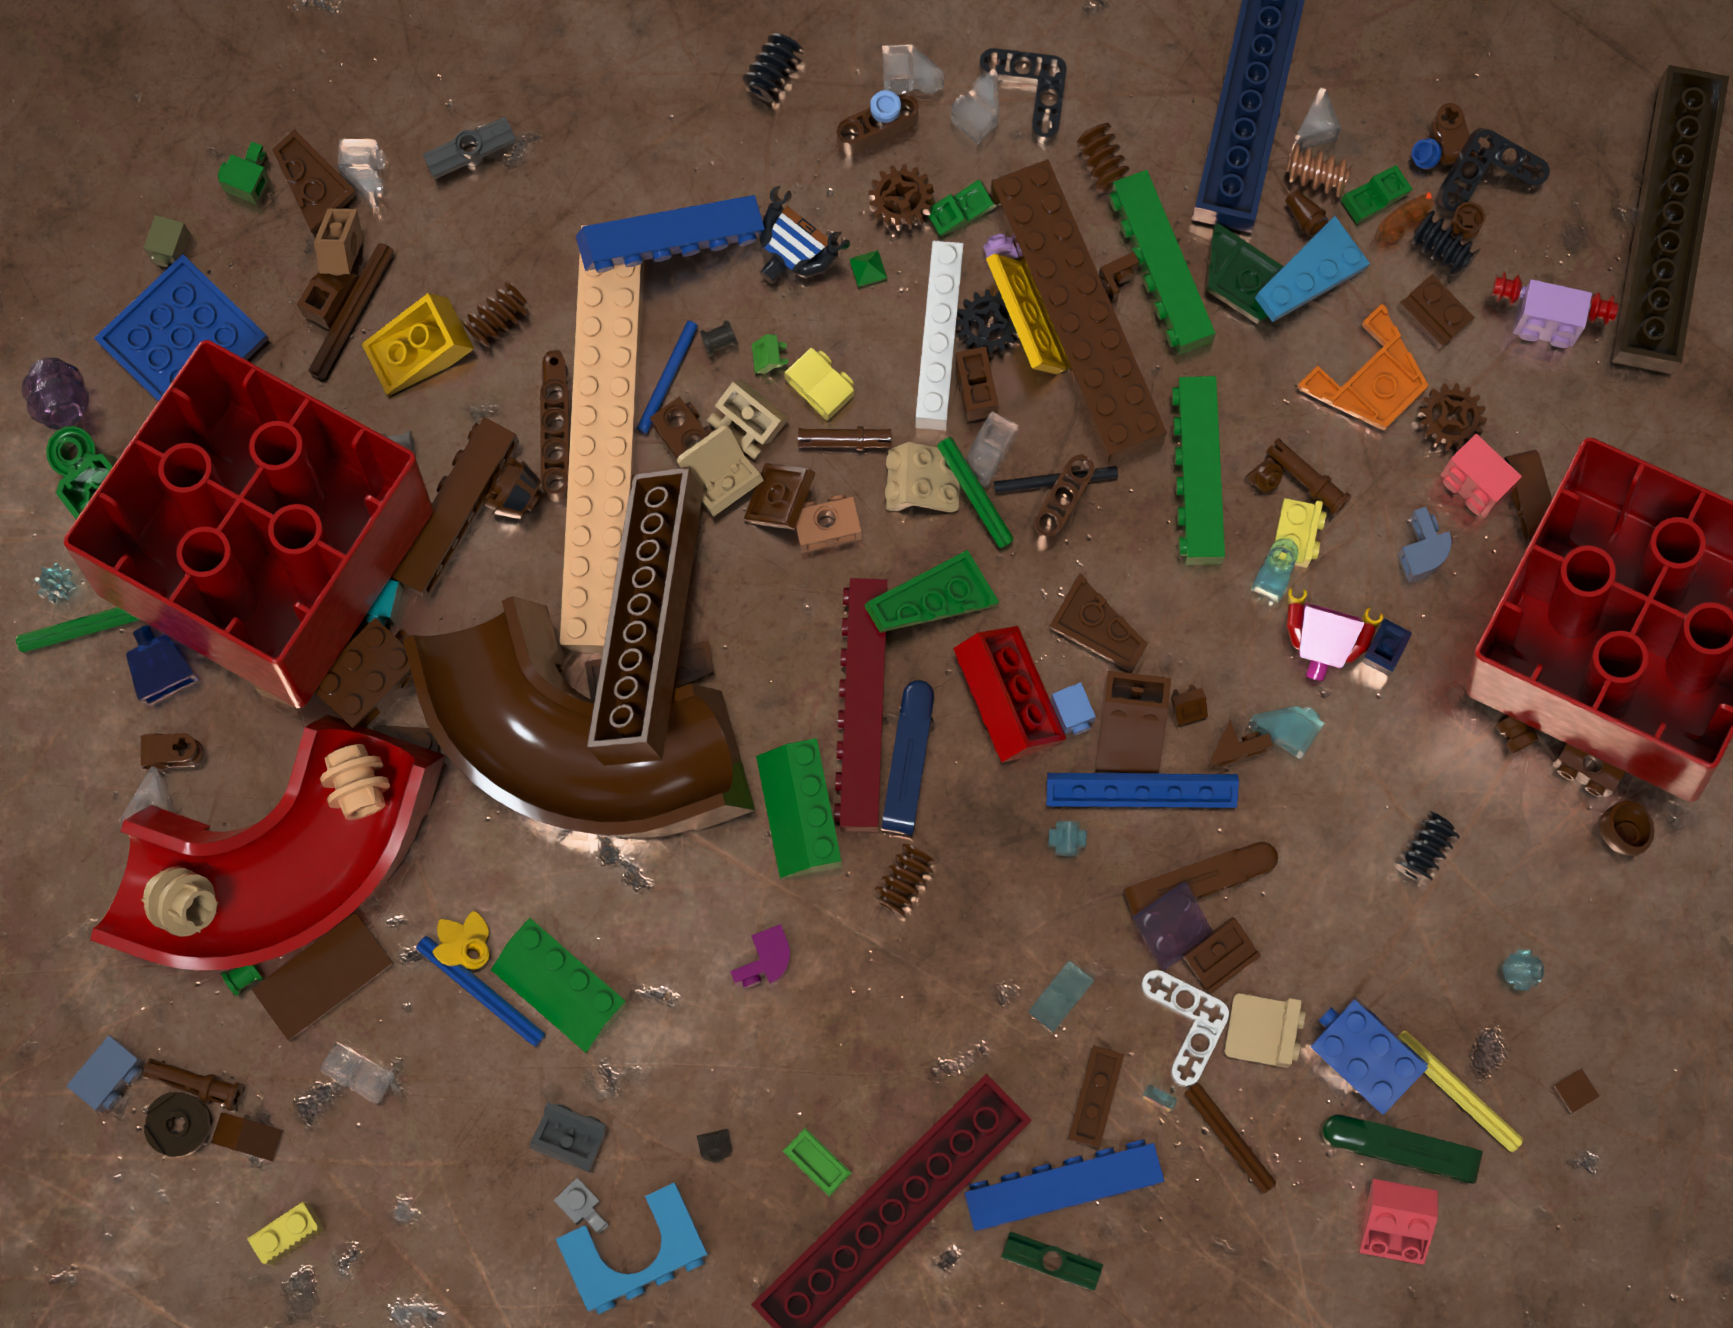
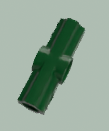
M1012 1231L1009 1233L1001 1259L1093 1292L1103 1264ZM1055 1252L1059 1255L1061 1259L1059 1269L1050 1271L1045 1268L1043 1257L1046 1253Z

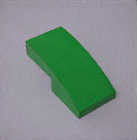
M1395 165L1373 176L1368 183L1344 194L1341 201L1356 224H1359L1402 199L1413 189L1398 166Z
M978 179L956 195L949 194L931 206L932 213L928 216L942 237L978 219L997 207L983 181Z

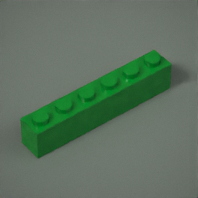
M1148 170L1114 181L1111 194H1109L1110 204L1114 211L1119 210L1122 221H1120L1122 233L1125 238L1130 237L1134 246L1131 248V252H1134L1139 261L1138 265L1142 266L1145 273L1142 276L1144 286L1148 293L1153 292L1156 299L1154 309L1158 319H1164L1168 330H1165L1168 344L1171 348L1175 347L1178 355L1213 343L1216 334Z
M1216 376L1179 377L1177 387H1172L1171 391L1172 406H1177L1178 417H1173V435H1179V447H1174L1175 465H1180L1181 477H1176V495H1182V507H1177L1178 526L1183 525V537L1178 539L1179 556H1184L1185 565L1222 564L1225 558Z

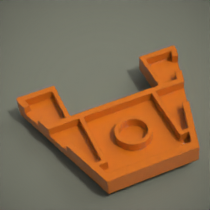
M1381 303L1362 322L1361 326L1383 347L1342 387L1317 365L1298 384L1297 388L1318 400L1385 431L1427 390L1429 385L1411 352H1408L1400 338L1399 330L1393 325L1388 316L1387 308Z

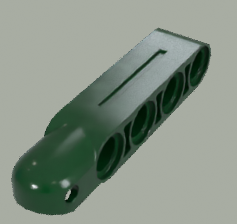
M1336 1114L1330 1116L1321 1127L1323 1140L1333 1148L1457 1181L1476 1184L1483 1154L1481 1150L1345 1115Z

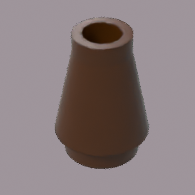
M1300 190L1292 192L1286 198L1285 203L1291 209L1302 232L1314 235L1328 223V218L1325 216L1326 211L1304 196Z

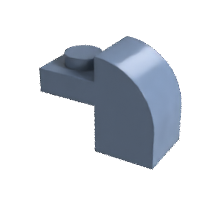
M1427 507L1414 510L1410 517L1419 542L1402 547L1398 553L1409 583L1431 576L1438 571L1451 549L1450 532L1437 535L1439 531L1438 522L1434 514L1429 515Z

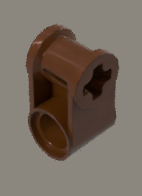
M1446 103L1438 109L1431 123L1435 140L1442 149L1440 158L1442 166L1455 163L1470 136L1462 109L1456 104ZM1471 151L1469 155L1475 157V153Z
M152 733L141 735L142 769L162 770L172 767H191L197 765L203 758L204 749L202 744L187 733ZM187 744L191 746V749L186 750ZM181 750H186L185 755L181 753Z

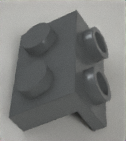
M547 1102L543 1117L530 1142V1149L590 1172L604 1142L607 1126L595 1117L583 1116L572 1112L565 1105H555Z

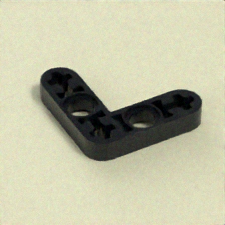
M997 48L985 50L981 54L979 62L980 72L984 77L992 80L1037 85L1032 135L1037 141L1042 143L1053 141L1058 135L1067 70L1064 60L1055 55ZM992 58L997 59L998 65H996L995 69H989L988 63H990ZM1006 59L1010 60L1009 72L1005 71ZM1019 61H1026L1031 65V70L1026 74H1020L1015 70L1014 66ZM1036 63H1040L1039 75H1035ZM1050 66H1056L1058 71L1053 77L1049 76V71H1047L1050 69ZM1045 93H1053L1058 98V101L1052 106H1047L1041 102L1040 98ZM1044 114L1050 115L1048 133H1043L1040 127L1043 125Z
M1478 128L1469 136L1437 194L1438 202L1443 208L1456 211L1459 205L1469 201L1490 163L1534 186L1541 185L1548 179L1550 174L1549 165L1542 158L1498 133L1486 128ZM1480 137H1487V141L1490 142L1488 148H1481V144L1478 142ZM1513 148L1516 152V159L1512 164L1505 165L1502 161V155L1505 150ZM1472 151L1474 153H1478L1477 155H1480L1483 158L1480 161L1478 158L1470 156L1469 154ZM1472 161L1476 166V171L1470 178H1464L1461 174V168L1464 163ZM1523 162L1534 167L1537 166V169L1540 171L1539 175L1531 176V172L1521 167ZM1455 179L1466 183V188L1454 183ZM1449 191L1453 193L1456 191V195L1459 197L1457 202H1450V199L1447 197Z

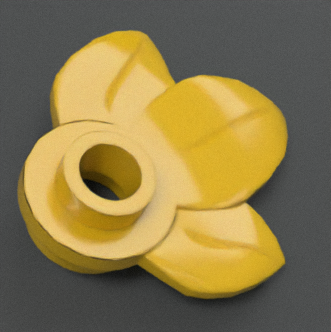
M475 911L468 915L463 925L451 920L440 919L437 925V935L442 944L433 950V955L438 961L447 966L463 965L465 968L472 970L483 967L490 955L489 948L485 943L489 934L487 924ZM470 950L477 952L478 958H470L467 952Z

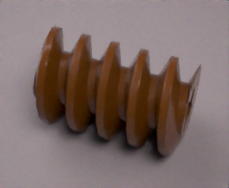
M1103 123L1089 128L1077 141L1078 148L1083 150L1081 156L1087 161L1086 167L1089 171H1092L1091 179L1097 182L1095 188L1099 193H1110L1113 182L1124 178L1123 175L1130 170L1129 166L1119 167V164L1125 160L1123 155L1114 156L1120 150V145H1110L1116 138L1115 134L1105 135L1111 129L1110 123Z
M509 281L504 283L506 291L500 288L495 290L498 300L491 296L486 298L488 308L481 304L477 306L479 316L472 312L467 314L470 324L461 320L467 331L479 343L488 348L491 346L488 336L498 340L500 339L497 331L498 328L506 332L509 331L506 323L507 320L515 324L518 323L516 312L525 316L528 314L524 306L528 304L527 301Z
M910 844L902 845V850L907 856L901 854L895 856L899 866L889 865L888 871L893 877L882 876L881 881L886 888L876 886L874 892L879 897V899L874 898L877 902L905 917L906 913L900 906L902 904L912 906L913 903L907 895L909 893L919 895L920 892L914 884L920 883L925 885L927 882L921 874L922 872L932 874L934 871L928 863L929 861L936 862L929 855Z

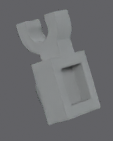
M576 1178L554 1199L556 1204L577 1225L585 1219L600 1235L610 1226L594 1209L601 1201L579 1178Z

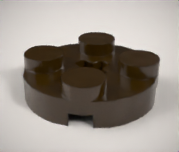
M166 1093L158 1097L149 1106L146 1113L148 1114L144 1125L146 1140L155 1151L173 1158L193 1154L203 1146L211 1133L210 1115L206 1106L197 1097L186 1093ZM176 1116L178 1119L184 1118L185 1123L183 1124L184 1129L182 1132L177 1130L170 1131L169 1128L173 1125L171 1121L173 1117Z

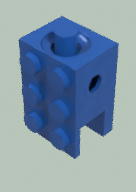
M1357 997L1340 1014L1331 1007L1318 1020L1326 1029L1310 1046L1382 1115L1391 1108L1428 1068V1063Z

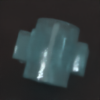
M55 563L53 568L49 569L42 566L40 578L34 579L42 587L38 590V595L43 598L49 594V601L53 604L57 602V598L69 600L67 594L70 589L76 588V585L68 580L72 577L73 573L69 569L62 572V568L58 563Z
M1058 821L1056 822V829H1049L1048 846L1055 847L1056 855L1077 856L1079 855V848H1086L1087 831L1080 830L1079 822Z
M1517 950L1516 954H1510V958H1507L1503 965L1505 979L1508 981V984H1515V990L1530 991V986H1537V983L1543 978L1544 966L1538 956H1532V950Z

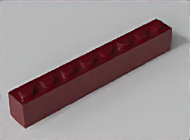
M850 578V587H844L843 606H849L848 618H842V636L848 638L847 648H841L840 667H846V679H840L839 698H845V710H838V729H844L843 741H837V760H842V772H836L835 791H841V803L834 804V822H840V831L878 833L886 631L879 632L864 605L888 591V579Z

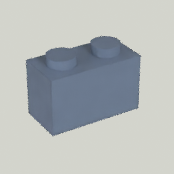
M108 1035L66 1086L94 1110L103 1113L106 1109L111 1110L121 1098L119 1093L127 1083L131 1085L139 1078L143 1071L141 1067L145 1062L117 1038Z

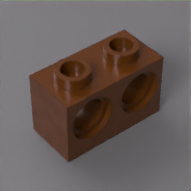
M986 346L956 352L955 366L967 421L998 416L999 403Z
M680 396L649 417L651 426L676 460L688 450L687 445L693 440L701 441L713 432L709 426L702 427L697 420L700 415L691 402L685 404ZM675 416H681L685 419V422L679 427H673L669 424V421Z

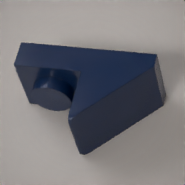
M1384 618L1361 662L1390 676L1412 632Z

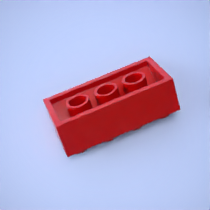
M1018 626L978 632L953 648L1001 763L1024 758L1067 740Z

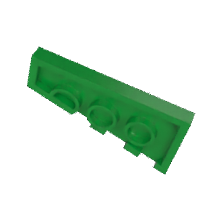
M966 550L868 601L864 607L879 632H885L996 607L1000 602L970 552Z

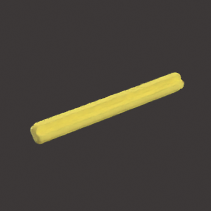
M1403 1031L1398 1035L1428 1063V1068L1424 1073L1507 1150L1514 1152L1521 1146L1524 1141L1523 1138L1408 1031Z

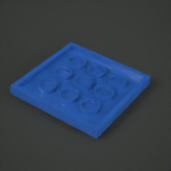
M183 254L94 337L96 342L157 401L163 396L201 341L210 340L247 360L269 339L242 310Z

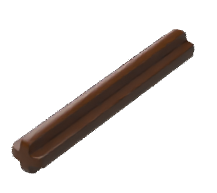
M1194 1083L1185 1091L1187 1098L1260 1192H1268L1276 1185V1181L1199 1083Z

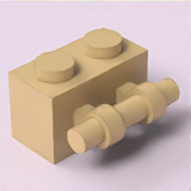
M738 380L731 383L715 405L716 408L725 414L724 418L722 419L713 412L707 422L715 430L722 425H727L731 429L743 454L746 453L756 460L762 450L753 444L754 441L757 440L762 445L772 442L789 417L743 380ZM734 422L747 432L745 436L732 427Z

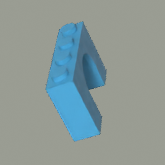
M675 1182L645 1196L660 1229L661 1248L655 1261L643 1271L634 1274H623L609 1267L604 1261L587 1225L556 1239L588 1312L596 1310L597 1314L600 1315L615 1308L614 1301L626 1296L629 1301L644 1294V1286L653 1282H656L657 1286L663 1285L675 1279L674 1272L684 1267L687 1272H690L705 1264L703 1258L709 1256L708 1251Z

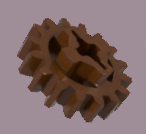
M906 164L902 165L901 171H897L894 165L890 166V174L887 175L883 171L879 172L881 181L872 180L874 190L868 191L869 199L872 200L869 202L871 211H876L874 215L877 221L884 219L883 222L886 228H889L894 223L897 231L901 230L903 224H906L909 230L913 229L912 222L917 221L923 224L922 215H931L932 213L929 205L935 204L934 195H931L934 193L933 185L928 184L929 180L926 174L919 177V169L917 167L909 172ZM904 195L905 199L899 200V196Z
M1445 383L1442 384L1440 393L1433 388L1429 393L1430 398L1424 397L1421 403L1424 408L1419 409L1417 416L1424 419L1420 421L1418 427L1427 429L1424 439L1433 437L1435 439L1433 443L1435 448L1441 442L1444 443L1445 451H1449L1452 445H1455L1459 451L1464 446V441L1467 443L1476 433L1479 436L1482 434L1483 430L1479 426H1484L1487 418L1480 415L1485 412L1486 407L1477 406V402L1481 397L1479 395L1470 397V387H1467L1462 392L1459 391V383H1455L1453 389L1449 390ZM1433 407H1435V413L1438 415L1435 422L1432 419ZM1469 412L1472 416L1471 427L1468 426L1470 423L1466 419ZM1455 414L1457 420L1455 418L1449 420L1446 416H1453Z

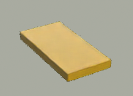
M995 253L987 257L986 260L1032 369L1057 375L1065 371V363L1021 261Z

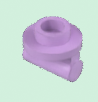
M996 234L989 237L988 242L983 246L986 258L994 253L1011 259L1018 258L1013 238L1006 237L1005 234Z

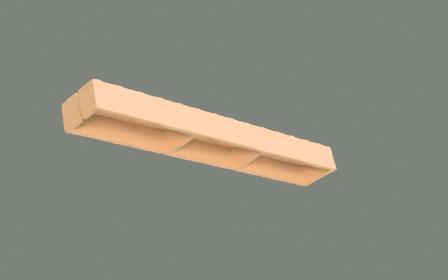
M581 254L579 257L560 646L564 653L603 654L631 479L635 471L644 260L642 264L634 267H625V264L615 265L610 271L597 273L596 269L585 271Z

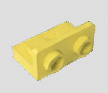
M1284 498L1271 560L1308 568L1311 559L1317 560L1321 543L1315 540L1317 529L1323 530L1327 512L1321 511L1322 501H1316L1314 505Z

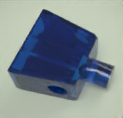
M143 626L133 632L138 647L128 651L126 657L137 698L142 704L148 706L200 681L198 675L168 635L164 634L155 638L150 626Z

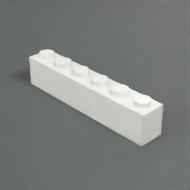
M933 241L915 428L946 431L963 243Z

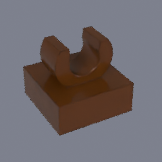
M1189 685L1190 691L1179 694L1177 689L1173 690V711L1178 726L1208 718L1206 696L1202 688L1196 689L1194 685Z

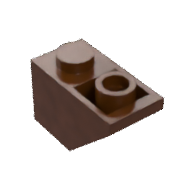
M352 272L338 276L316 274L311 278L296 304L303 317L330 329L359 276Z

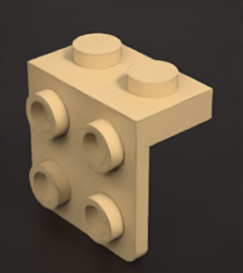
M722 425L677 459L679 467H689L704 487L702 504L713 517L764 481L761 474L744 456L731 429L727 425Z
M906 442L889 449L886 459V467L888 469L887 485L885 488L886 510L897 512L913 505L950 513L958 510L960 483L938 448Z
M1236 994L1232 1001L1224 1049L1225 1055L1229 1058L1288 1068L1291 1066L1292 1060H1298L1301 1042L1295 1040L1297 1028L1303 1029L1306 1010L1301 1009L1302 1001L1289 998L1286 1002L1246 994Z

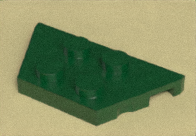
M1216 223L1212 230L1206 291L1258 324L1269 317L1255 297L1284 266L1219 223Z

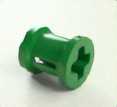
M256 964L233 968L228 972L224 970L220 973L224 982L236 997L241 994L240 990L253 981L264 979Z

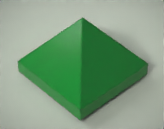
M879 250L849 258L858 288L887 279Z

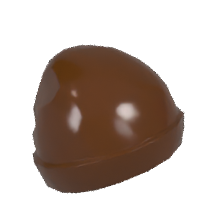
M1629 800L1618 802L1608 808L1600 819L1599 831L1601 837L1613 851L1619 854L1629 856L1643 854L1650 847L1654 839V825L1651 816L1639 803Z

